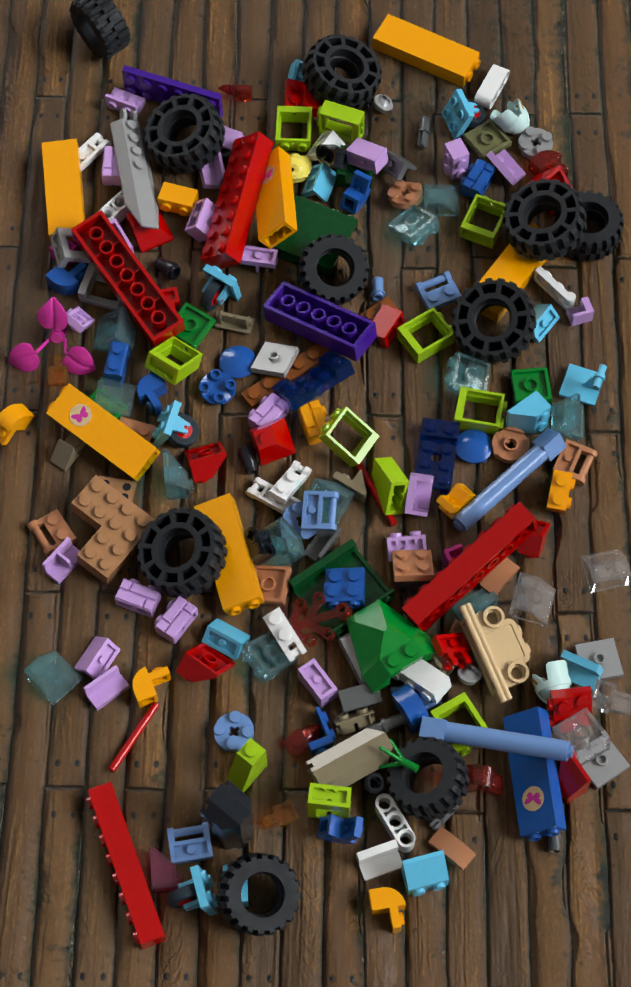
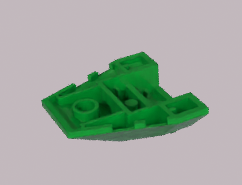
M380 599L346 619L362 679L373 694L389 685L390 679L414 663L421 659L428 661L437 655L429 635Z

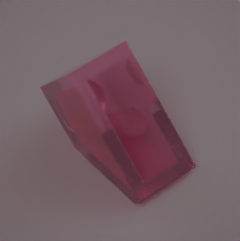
M149 847L153 894L168 893L178 889V884L182 883L181 872H177L176 865L156 848Z

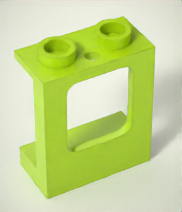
M310 783L307 802L308 817L320 819V817L326 816L330 812L344 819L349 818L352 787Z

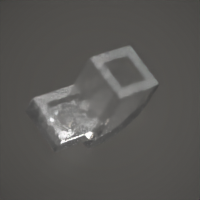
M597 679L592 695V706L607 714L610 711L629 717L631 712V695L616 691L617 684Z

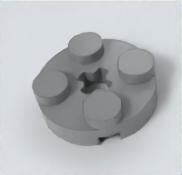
M527 127L519 137L518 149L522 152L523 157L529 160L537 161L545 156L548 157L553 149L552 134L540 128ZM533 142H537L540 145L533 146Z

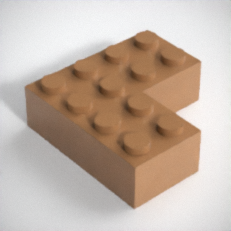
M97 475L92 478L71 502V511L97 530L77 554V563L108 585L137 551L143 531H146L148 524L155 520Z

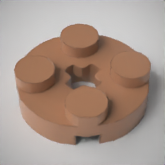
M397 180L387 193L388 201L391 202L393 207L398 209H409L410 205L415 204L417 206L423 201V190L420 183Z
M505 427L504 430L496 432L492 439L493 456L508 464H514L530 448L529 439H527L521 429L516 427ZM510 442H513V446H516V447H515V448H508V446H506L505 444H509Z

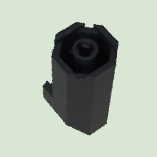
M227 780L225 781L226 786L224 784L219 785L205 802L208 804V807L206 809L202 807L200 814L211 824L213 839L224 849H241L254 837L251 798Z

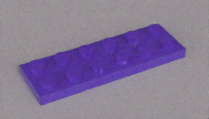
M124 65L122 75L125 91L160 103L164 100H169L172 96L196 94L208 99L214 105L220 117H223L222 94Z

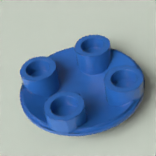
M245 346L229 347L220 357L221 370L233 379L246 377L253 374L251 366L256 356L252 350Z
M214 369L206 374L199 383L201 397L206 402L214 405L229 402L236 392V382L233 378L218 369Z
M476 429L462 432L455 441L457 457L459 460L468 463L486 462L492 452L490 437Z

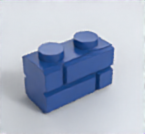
M477 159L475 164L471 163L467 171L468 175L466 177L463 176L459 183V186H461L460 193L473 200L476 194L483 196L496 175V166L486 163V161Z
M115 341L110 343L103 372L106 384L124 385L131 355L129 344Z

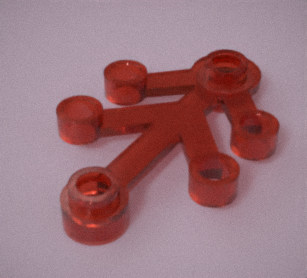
M316 592L313 595L314 602L304 619L298 621L302 611L307 609L308 603L303 598H298L294 603L296 608L288 622L300 641L304 642L308 647H313L316 645V638L312 634L306 635L299 630L308 628L321 635L325 640L331 641L335 637V632L329 627L324 628L318 625V623L335 617L346 620L352 615V608L347 603L342 602L335 609L316 615L320 606L326 601V596L322 592ZM318 596H322L320 601H317ZM301 602H304V605L302 607H299V604ZM345 607L344 612L340 613V609ZM330 631L331 635L326 637V633ZM309 638H313L311 643H307Z

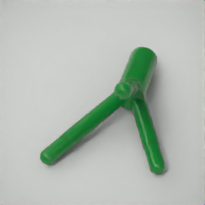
M392 739L389 740L396 754L383 746H379V750L398 761L381 764L380 768L403 766L415 773L418 771L419 765L405 759Z

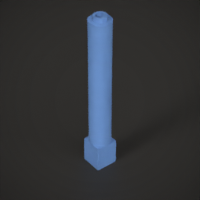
M547 428L532 442L534 445L453 517V526L458 531L466 532L546 460L552 461L567 447L561 434Z
M422 716L419 737H424L425 740H427V737H435L437 740L442 739L447 743L566 762L569 758L573 757L574 746L568 740L453 723L445 719Z

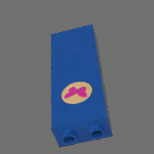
M537 706L503 717L505 731L552 738L549 714L543 708ZM508 752L520 836L529 839V841L541 840L542 836L559 835L560 831L567 830L556 760Z

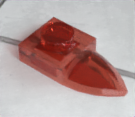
M225 84L218 87L222 92L235 96V100L252 102V85Z
M309 725L300 730H295L283 741V745L297 758L308 749V743L317 739L320 725Z

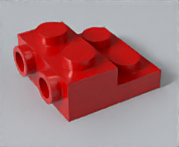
M287 78L285 81L284 106L312 107V117H317L318 108L323 104L314 99V96L308 92L307 85L304 82Z
M590 686L550 690L547 708L551 714L549 716L550 727L554 734L574 732V727L592 725V690Z

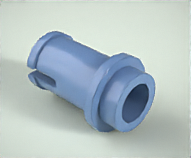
M374 277L372 279L373 291L371 292V297L375 301H381L385 297V291H383L384 279L382 277Z

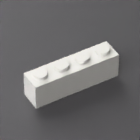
M423 659L392 677L397 681L400 679L405 685L409 684L425 700H431L436 704L452 687L449 676Z

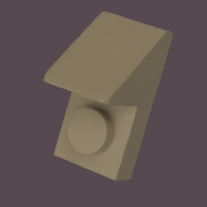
M72 433L65 441L59 439L50 463L66 472L87 447V444Z
M362 470L357 473L353 480L347 474H341L336 471L332 476V485L365 504L367 492Z

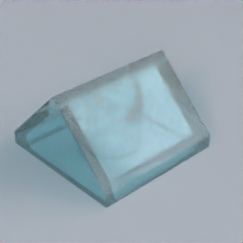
M101 377L98 381L94 402L110 413L130 417L138 385Z

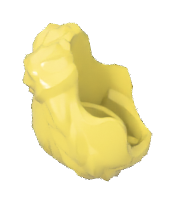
M298 153L290 154L291 169H294L292 172L293 184L305 181L311 173L312 160L308 156H300Z

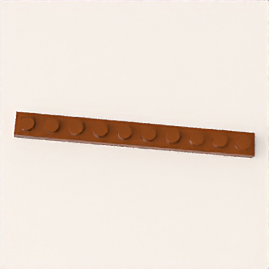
M387 296L360 314V316L372 321L382 305L398 310L399 308ZM316 343L296 357L285 378L268 375L242 392L241 397L251 409H254L260 405V401L264 396L268 397L271 393L277 394L337 353Z

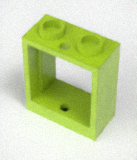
M325 100L323 105L319 106L317 116H319L317 127H319L320 135L322 132L334 130L343 142L352 144L357 138L362 139L364 134V111ZM329 118L351 124L352 126L329 120Z
M277 106L275 146H279L284 151L309 152L311 149L312 107ZM282 122L307 123L306 139L281 138Z
M476 194L460 226L459 237L492 249L504 225L502 217L506 204L492 200L487 196ZM477 209L500 217L494 232L470 224Z
M434 307L397 328L398 340L417 364L454 343L455 336L452 326L445 322L442 313L437 312ZM432 322L443 335V338L422 349L411 334Z
M172 336L148 352L144 367L171 384L176 385L199 369L203 353ZM172 355L185 364L180 366L166 357Z
M460 387L453 428L462 430L476 429L486 434L495 435L499 429H503L505 418H501L502 412L506 413L507 402L504 401L505 394ZM466 401L498 406L495 423L463 418Z
M347 406L341 409L337 408L331 414L332 419L330 422L325 423L320 431L322 433L318 438L350 467L360 464L379 435ZM341 418L363 437L352 454L330 435Z
M465 692L430 711L429 717L444 719L465 707L477 726L488 728ZM447 743L461 757L469 754L473 748L472 746Z

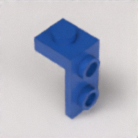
M319 706L315 708V713L325 737L308 743L311 757L334 746V741H336L333 729L329 730L327 726L329 722L325 711L322 712Z

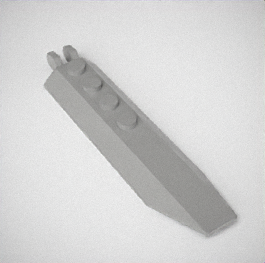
M122 108L119 113L120 119L110 123L124 203L141 227L159 229V208L147 146L144 142V131L137 121V112L132 110L130 112V120H127V110Z

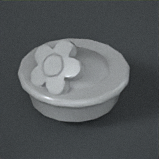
M385 94L375 95L373 105L376 110L382 113L392 110L393 103L390 97Z
M472 664L465 665L466 668L457 670L460 682L465 685H475L482 677L481 671Z

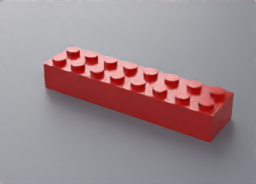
M260 131L235 139L232 144V151L228 158V165L224 173V179L220 187V193L215 204L216 207L211 218L210 228L201 256V261L212 267L215 265L223 269L241 263L274 143Z
M102 210L71 229L73 239L153 348L185 330L183 319Z
M520 502L516 505L512 504L502 518L498 517L492 522L490 529L482 531L472 545L468 544L464 547L459 557L452 558L447 564L448 567L443 571H438L428 585H422L417 595L413 598H408L403 603L402 610L412 624L423 632L427 631L538 530L536 518Z

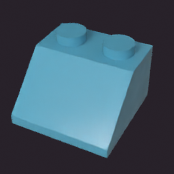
M536 390L507 411L505 427H516L526 434L543 431L548 426L551 405Z
M443 850L402 861L401 874L407 895L413 894L414 897L425 894L427 890L440 891L445 889L449 883Z

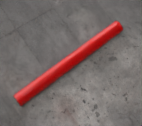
M360 462L355 467L358 472L362 470L364 482L384 514L375 484L363 463ZM384 514L391 527L397 524L393 515Z
M152 702L108 767L110 771L116 772L159 708L156 702Z

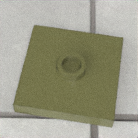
M492 119L463 134L464 141L483 161L489 159L486 155L491 150L496 155L512 145V141Z

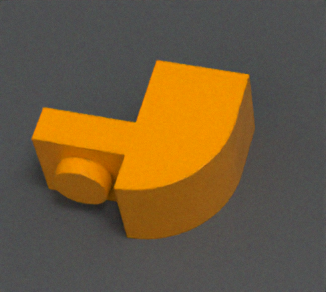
M12 404L0 412V443L2 445L8 444L16 430H26L35 416L23 404Z
M456 483L448 495H440L436 501L440 504L438 508L453 519L476 495L464 484Z
M145 666L136 673L133 679V691L139 708L148 706L152 702H158V696L154 687L171 680L170 671L167 666L157 667L150 673H148Z
M389 887L369 889L368 896L372 915L389 913L392 933L401 932V925H405L403 912L399 911L406 908L403 896L395 889Z

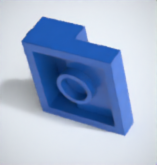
M365 568L326 569L323 601L325 607L335 610L340 607L357 609L365 606Z

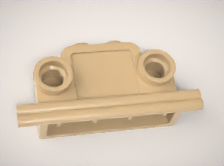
M471 603L460 606L459 609L464 618L460 622L461 628L491 696L497 694L501 703L513 699L509 688L523 683L529 676V668L525 663L530 659L531 650L522 638L521 627L514 620L505 619L504 612L497 606H490L476 614Z

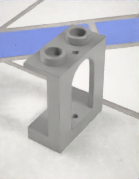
M57 227L51 236V242L58 268H65L69 261L90 263L83 251L69 249L66 237L73 238L71 229Z
M90 262L77 292L79 301L121 312L123 306L118 299L114 301L90 295L95 281L106 283Z

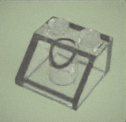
M619 549L580 557L591 593L629 585L631 580L630 567L627 558Z
M520 572L508 616L547 626L556 589L540 577Z
M587 708L552 727L557 739L568 740L574 746L573 754L582 766L610 749V736Z

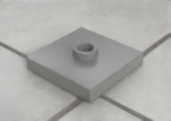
M265 342L251 366V371L253 373L285 378L300 352L299 348Z
M614 638L576 644L574 646L576 655L597 663L602 667L604 671L599 681L623 677L624 673Z
M603 734L574 754L591 778V783L596 790L630 767L629 763L606 734Z

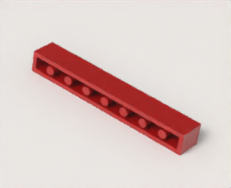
M110 781L88 789L89 797L86 800L89 808H94L96 815L92 817L96 828H101L102 834L99 835L102 846H107L109 853L105 855L109 866H114L115 873L112 874L116 886H121L122 892L119 893L122 905L127 904L129 912L125 914L129 925L134 924L136 931L132 932L136 945L141 944L143 950L166 941L112 782Z

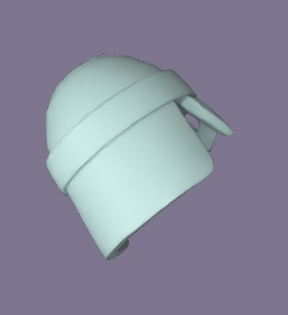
M519 98L514 102L509 101L507 110L503 113L493 110L490 114V118L504 133L520 134L529 126L528 112Z
M565 660L551 661L546 664L548 680L532 674L530 681L535 688L536 694L546 704L547 699L550 698V690L567 689L572 685Z

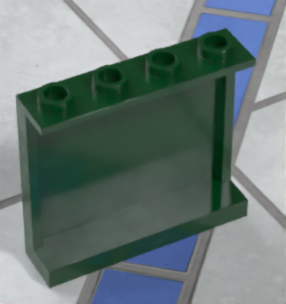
M294 195L297 231L272 249H278V258L298 266L301 255L313 240H317L322 235L329 236L330 233H335L336 236L343 234L346 235V239H350L354 230H358V219L352 215L343 214L336 209L325 207L318 202L315 203L307 200L303 196ZM326 254L321 257L317 263V274L331 279L334 274V267L340 256Z
M350 539L289 580L291 592L330 641L345 635L348 630L347 618L379 599L386 605H389L394 598V589L389 590L358 552L356 549L357 544L353 539ZM364 567L365 606L357 609L340 607L333 610L326 608L323 602L326 569Z

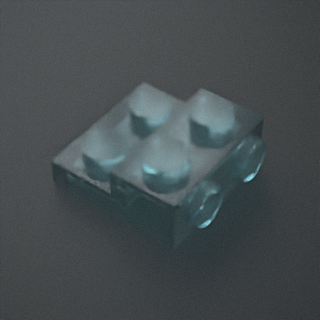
M413 204L409 209H406L391 221L388 227L389 230L400 235L403 242L416 248L419 244L423 245L431 234H436L440 224L436 215Z
M457 352L453 357L449 358L447 367L450 370L444 379V383L447 384L446 390L457 394L460 392V387L487 391L491 369L490 363L461 352Z
M271 631L244 644L241 651L243 663L249 664L253 669L255 678L261 679L264 683L278 676L282 670L295 664L299 659L296 656L295 660L290 662Z

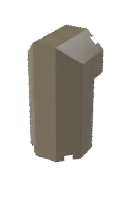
M366 728L306 761L305 765L311 766L308 771L314 783L347 787L380 769L381 764H387L390 756L379 750V746H383L392 752L393 745L385 732Z

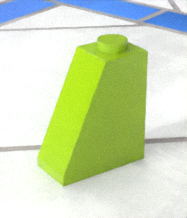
M392 457L374 458L371 475L384 514H403L409 480Z
M250 738L237 752L226 781L229 780L242 792H245L267 767L266 750Z

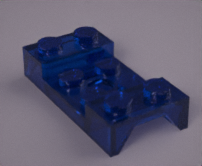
M328 351L317 359L320 366L312 368L310 372L296 378L294 382L286 378L280 380L271 388L274 394L279 396L280 399L284 398L290 408L295 411L355 374L351 361L334 351Z
M423 418L415 473L434 476L432 489L440 490L445 495H448L452 487L460 422ZM433 455H438L441 457V460L435 462L431 459V457Z

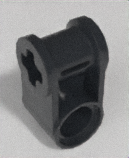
M320 144L317 146L316 157L318 160L333 168H344L343 162L344 156L347 154L346 149L335 144Z
M249 527L246 530L245 540L250 557L256 565L260 566L276 555V549L273 546L270 532L267 529L258 530L256 527Z

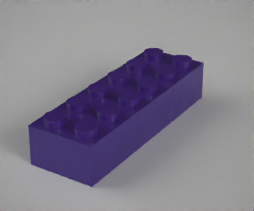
M284 281L263 305L265 320L356 362L377 337L375 322Z

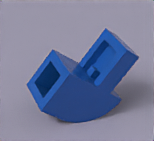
M356 170L353 173L350 187L342 195L339 208L355 215L365 204L370 194L371 188L369 187L372 177Z
M80 262L70 272L55 266L45 275L47 284L61 295L76 294L80 287L79 283L82 282L87 270V265Z
M151 372L140 380L137 392L140 405L146 404L150 412L153 411L157 417L163 411L158 397L166 394L167 388L163 378Z
M407 684L392 693L395 707L404 716L408 731L413 734L420 730L422 716L429 717V714L418 694Z
M333 814L320 817L317 838L334 843L356 844V839H360L363 832L364 818L354 816L344 819Z

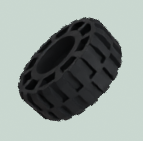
M334 34L329 35L314 43L302 67L304 84L307 85L308 92L314 96L317 102L323 104L325 100L358 110L370 103L382 80L381 65H379V60L374 55L372 49L368 48L362 41L343 34L337 36ZM331 67L343 69L352 79L339 76Z
M180 94V96H172L169 100L161 102L160 106L152 111V115L148 117L147 126L144 129L145 145L157 164L169 172L174 171L181 174L183 172L191 173L197 169L200 170L207 163H211L215 155H218L220 152V147L223 146L225 139L223 137L225 135L224 122L214 105L208 99L196 94ZM196 126L194 132L188 138L182 141H173L176 134L183 128Z
M540 179V181H531L526 186H521L516 193H513L509 198L510 201L504 207L505 212L503 213L502 220L508 241L518 254H523L527 259L532 260L534 258L536 261H551L557 257L567 255V252L577 247L576 244L581 242L584 237L583 233L587 228V215L582 198L579 197L576 189L571 188L566 182L561 183L560 180ZM554 211L560 214L558 221L548 228L537 229L529 226L531 220L539 213Z
M487 278L485 282L480 283L477 281L473 283L474 286L469 289L467 287L463 291V296L457 298L455 302L456 307L452 310L453 320L451 321V326L457 342L471 358H476L477 361L482 363L484 361L489 362V364H496L499 361L506 363L512 357L517 358L522 350H526L529 347L528 343L530 340H533L535 335L534 329L537 325L536 313L530 298L522 288L517 287V284L511 281L506 282L502 278L497 280ZM501 306L506 308L511 315L510 326L504 333L498 336L489 337L483 335L477 327L479 315L488 307Z
M181 507L180 510L176 508L170 509L167 513H161L157 516V519L151 521L146 531H143L141 535L142 539L137 547L139 551L137 563L141 565L139 568L140 572L146 577L147 582L170 597L177 598L180 596L182 598H189L192 594L194 596L202 593V590L209 589L215 579L218 580L221 575V569L225 567L226 561L224 559L228 553L227 548L224 546L227 543L225 536L221 534L222 530L199 510H191L188 507ZM184 539H195V551L191 559L182 566L170 567L169 557L173 547Z

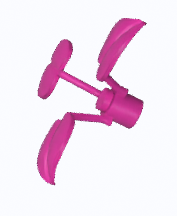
M51 297L41 306L37 313L40 325L46 329L52 328L48 339L35 351L29 343H20L9 354V363L21 371L31 372L40 363V359L36 355L50 341L54 343L63 342L64 354L66 356L63 358L62 364L67 371L76 375H85L96 369L91 354L85 348L74 346L67 351V339L65 336L68 332L66 327L68 317L64 308L55 297Z

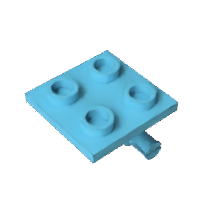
M569 364L558 396L594 407L602 383L605 380L607 366L600 364L596 372Z

